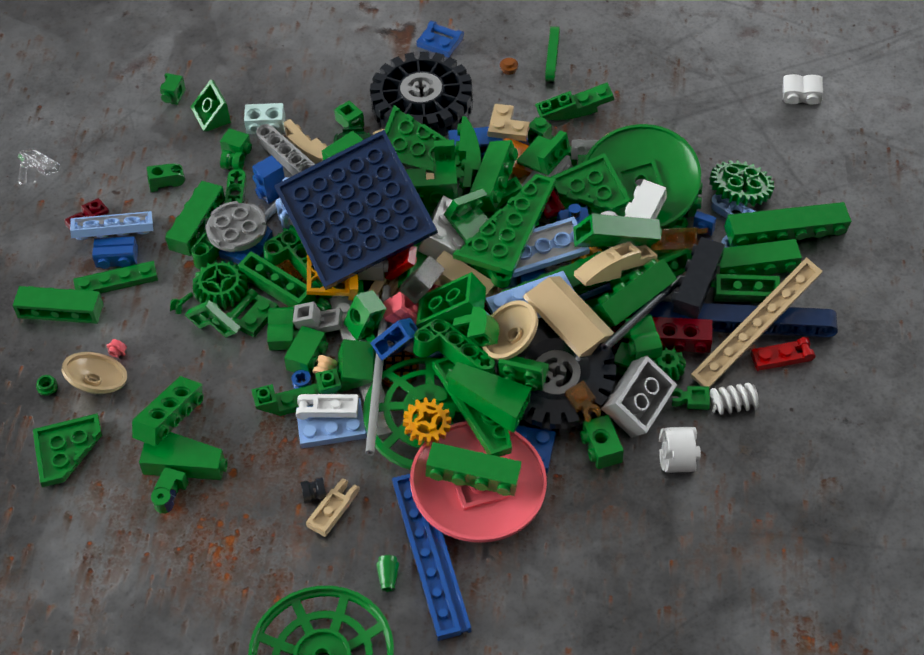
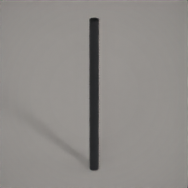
M677 275L675 282L653 297L601 345L602 351L608 352L678 287L681 275Z

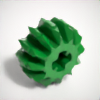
M665 347L661 357L651 358L674 381H678L680 376H683L685 373L686 361L683 358L682 352L676 353L675 348L668 350Z

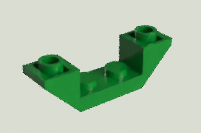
M337 369L315 373L316 384L275 394L273 384L251 389L256 409L282 416L296 412V408L299 407L297 404L298 396L301 394H335L342 388Z

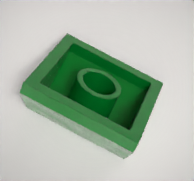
M210 79L191 105L195 117L205 132L231 123L228 105L214 80Z
M343 339L337 359V373L342 387L337 391L339 393L373 383L375 350L370 342Z

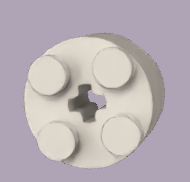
M668 427L661 429L659 442L663 443L662 449H659L661 468L665 473L696 471V460L700 459L701 450L700 446H696L697 430L695 427Z

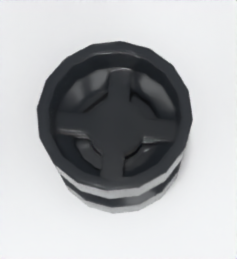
M323 477L316 478L313 482L301 481L305 504L312 503L315 499L322 501L326 497Z

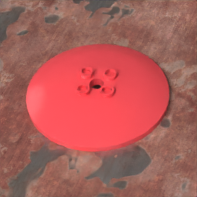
M467 421L450 425V432H446V438L442 439L439 437L440 444L487 454ZM509 431L512 451L510 454L501 457L521 461L522 464L515 496H503L489 490L481 491L471 486H458L452 482L436 481L426 477V463L432 442L434 441H431L430 446H427L425 441L413 460L410 473L411 493L416 507L433 527L455 539L484 543L502 540L518 533L536 517L542 507L546 494L547 476L545 467L533 445L518 432Z

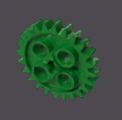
M729 160L728 164L722 161L721 165L716 164L709 178V185H712L711 189L717 190L716 195L722 194L721 199L728 198L729 203L736 201L737 205L743 203L746 207L748 203L752 206H755L756 203L762 205V202L767 203L768 199H771L775 187L773 186L774 181L771 180L772 176H766L767 171L761 172V167L755 168L754 164L747 165L746 161L742 164L739 160L736 163Z

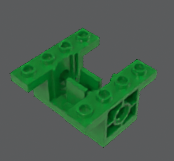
M454 140L434 141V179H426V168L405 169L428 212L434 211L442 196L451 200L458 198Z

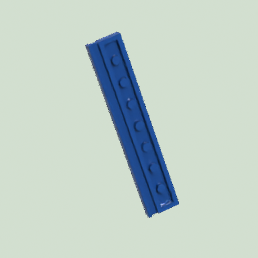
M410 474L392 478V484L438 641L459 636L467 631L468 633L472 632L443 533L433 527L416 507L411 493Z

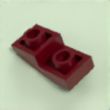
M97 198L82 205V212L66 218L65 225L70 229L71 218L107 215L109 209Z

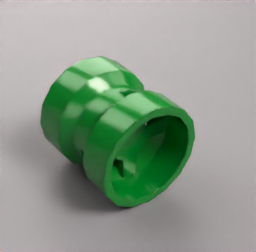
M230 150L222 151L220 157L222 169L233 168L243 170L245 163L243 152L232 153Z

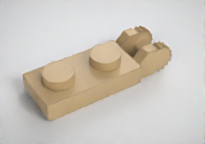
M342 478L335 488L329 491L306 521V526L326 537L359 493V486L353 485L346 495H343L342 493L348 486V480Z

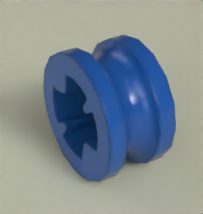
M298 370L293 373L291 380L294 389L312 385L309 372Z

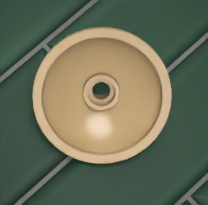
M520 300L511 301L499 307L491 315L499 323L497 344L482 348L488 356L495 360H507L523 352L536 334L538 326L536 310L529 303Z
M75 353L68 356L62 365L64 378L75 388L87 393L109 394L121 389L127 380V371L124 366L117 360L100 353Z

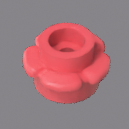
M112 339L107 344L108 353L111 356L119 358V356L126 355L124 352L127 346L123 342Z

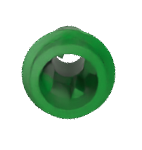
M393 555L380 556L376 566L381 591H394L399 562H397V557Z

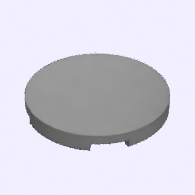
M234 201L217 207L211 213L205 228L209 241L215 247L224 251L238 252L247 250L262 240L267 230L265 214L258 206Z

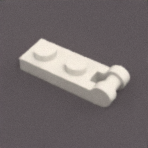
M301 394L297 400L299 408L296 409V417L301 420L308 419L309 417L357 418L358 394Z

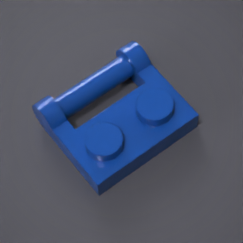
M431 20L426 30L416 41L417 47L434 53L444 54L445 57L449 58L463 40L464 32L443 27ZM434 32H438V33H441V34H444V35L453 37V39H450V38L441 36V35L436 34V33H434Z

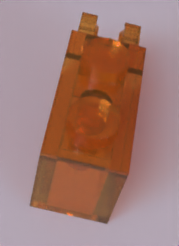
M707 228L662 229L661 240L653 244L651 250L693 248L694 244L698 245L700 241H697V233H708Z

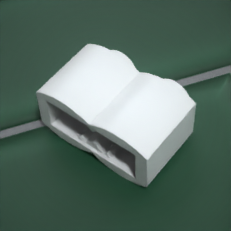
M796 74L784 76V103L798 104L803 102L811 105L822 103V76H801Z

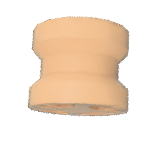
M319 355L317 358L318 364L313 368L312 372L315 374L335 369L338 366V362L330 357Z

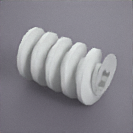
M745 383L744 387L741 384H737L735 388L729 385L727 390L725 387H720L718 391L715 388L710 389V404L713 413L718 409L720 415H723L724 408H726L728 413L732 414L733 407L736 408L737 412H740L742 405L746 411H749L750 404L753 405L755 410L758 409V394L754 384Z

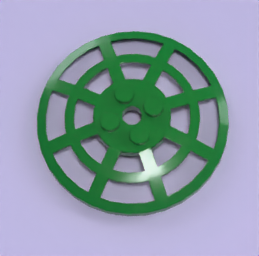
M421 357L404 360L394 364L382 373V380L387 378L393 382L386 393L384 403H379V412H383L386 424L392 434L383 442L376 433L375 448L390 462L408 470H411L413 460L395 453L390 448L399 439L416 448H420L422 444L418 445L417 439L410 440V436L405 434L406 427L403 426V423L399 427L396 426L390 411L403 410L404 416V411H408L409 404L415 406L416 399L423 403L424 397H427L428 402L436 399V405L444 403L443 410L449 409L447 417L452 418L449 425L454 424L455 412L461 413L447 390L441 386L434 385V376H437L432 368V361L440 358ZM426 364V370L414 371L402 377L393 373L395 370L405 366ZM426 376V383L417 387H413L407 382V380L414 377ZM372 385L368 389L363 407V422L366 433L368 432ZM398 387L408 393L404 402H391V398ZM417 413L414 415L412 422L417 418ZM442 421L437 425V430L441 427Z
M314 586L285 596L267 610L253 631L248 655H257L260 642L273 648L272 655H280L281 651L291 655H318L320 653L352 655L351 650L362 644L365 646L366 655H373L370 639L382 631L386 639L387 655H394V643L387 619L371 600L358 592L343 587ZM316 597L339 598L336 611H316L306 614L301 601ZM348 602H354L366 609L378 623L365 631L360 623L345 614ZM292 606L297 619L286 626L278 638L265 634V630L274 618ZM318 619H333L329 629L314 630L310 621ZM342 622L352 627L359 635L347 641L339 633ZM300 626L302 627L305 635L296 645L285 642L294 630Z

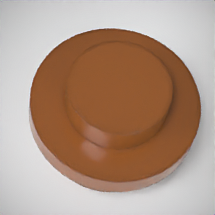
M505 58L500 62V69L504 74H514L518 69V61L514 58Z

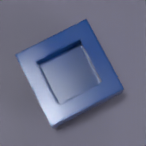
M697 211L694 216L693 230L712 236L715 230L716 217Z

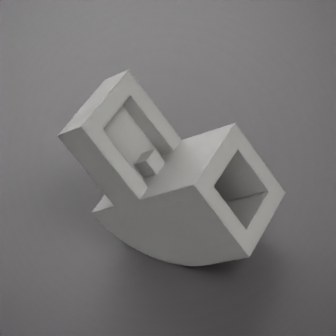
M315 302L295 305L293 323L298 330H300L301 326L325 332L326 335V332L342 329L343 311L341 308L320 311Z

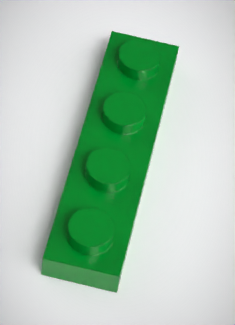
M153 260L78 277L73 280L75 290H93L102 294L158 281V276Z

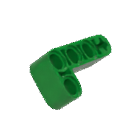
M283 231L264 244L265 260L276 266L288 259L307 282V252L296 231ZM318 279L311 283L312 288H321L323 286L322 282ZM318 295L324 299H330L333 297L328 295Z
M435 319L415 332L413 353L416 356L428 357L439 351L455 365L457 362L494 374L495 360L446 320Z

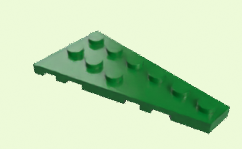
M394 105L385 127V132L391 144L393 143V147L403 166L411 169L426 168L427 173H434V141L448 139L425 124L422 125L414 120V117L405 114ZM455 152L457 181H460V176H464V171L461 170L462 161L459 160V153Z
M536 173L515 197H511L507 201V205L503 209H499L472 238L469 237L465 241V245L460 250L457 249L453 253V259L512 277L554 189L556 179Z
M447 357L432 361V368L446 390H448V382H446L449 369L453 370L455 364ZM449 393L487 454L501 457L511 453L512 444L509 430Z

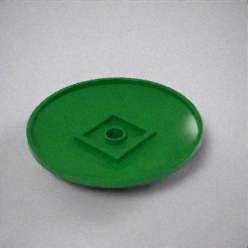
M636 124L616 129L597 141L583 161H588L606 153L631 203L634 199L635 189L638 186L635 182L639 179L666 187L667 198L656 218L659 219L661 229L675 223L690 210L701 186V167L695 151L683 137L661 126ZM587 205L593 214H601L607 211ZM626 207L614 212L618 216H625Z

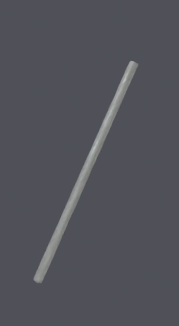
M389 285L383 286L382 303L390 298L391 287ZM382 317L379 323L378 336L387 330L388 322L384 317ZM377 353L375 356L365 454L368 456L374 455L384 363V360H381Z

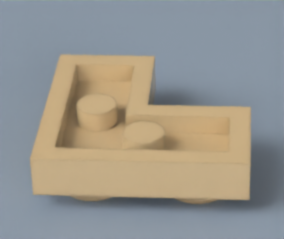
M495 104L488 128V137L526 141L530 122L512 120L514 106Z

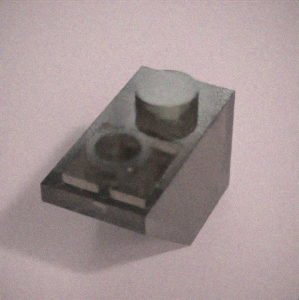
M429 255L401 284L400 291L416 304L430 290L445 268Z

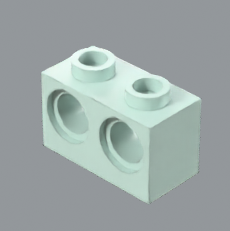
M283 103L245 105L244 123L247 134H256L257 128L263 124H270L279 133L285 132Z

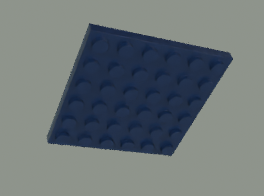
M385 130L274 185L325 290L438 233Z

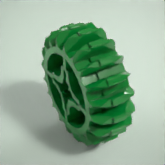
M224 259L221 263L215 260L212 265L207 263L206 268L200 267V272H195V278H193L192 282L193 293L200 304L210 300L216 303L219 308L223 307L224 310H226L227 306L234 307L235 302L240 303L241 298H244L245 292L248 291V279L245 274H242L238 264L234 265L232 261L226 263Z

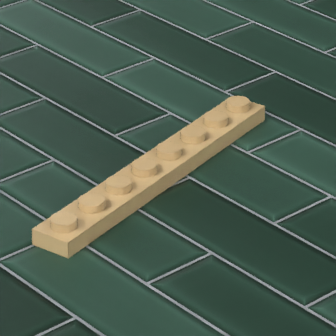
M806 257L691 374V377L701 386H709L710 388L800 297L823 271Z

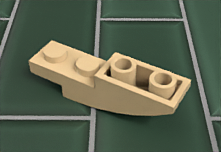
M291 119L285 121L284 127L288 141L314 164L323 161L322 150L327 145L325 143L322 144L318 138L311 140L308 135L305 136L298 124L295 125Z
M626 242L609 248L591 258L574 272V276L585 286L621 278L622 270L643 266L652 259L656 261L657 254L646 245L635 247L631 242Z

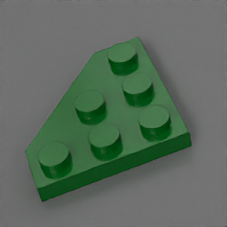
M606 153L550 177L556 179L554 188L559 197L612 212L626 207L631 202Z
M98 413L32 429L42 488L65 482L102 437Z

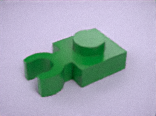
M687 386V391L675 388L671 396L679 397L672 398V406L678 407L687 404V409L710 408L709 386Z

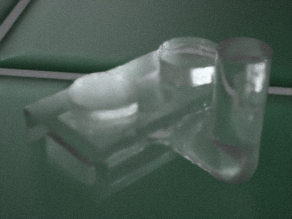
M34 148L20 151L18 159L22 162L20 164L18 183L26 184L28 168H34L42 175H49L50 173L58 172L60 164Z

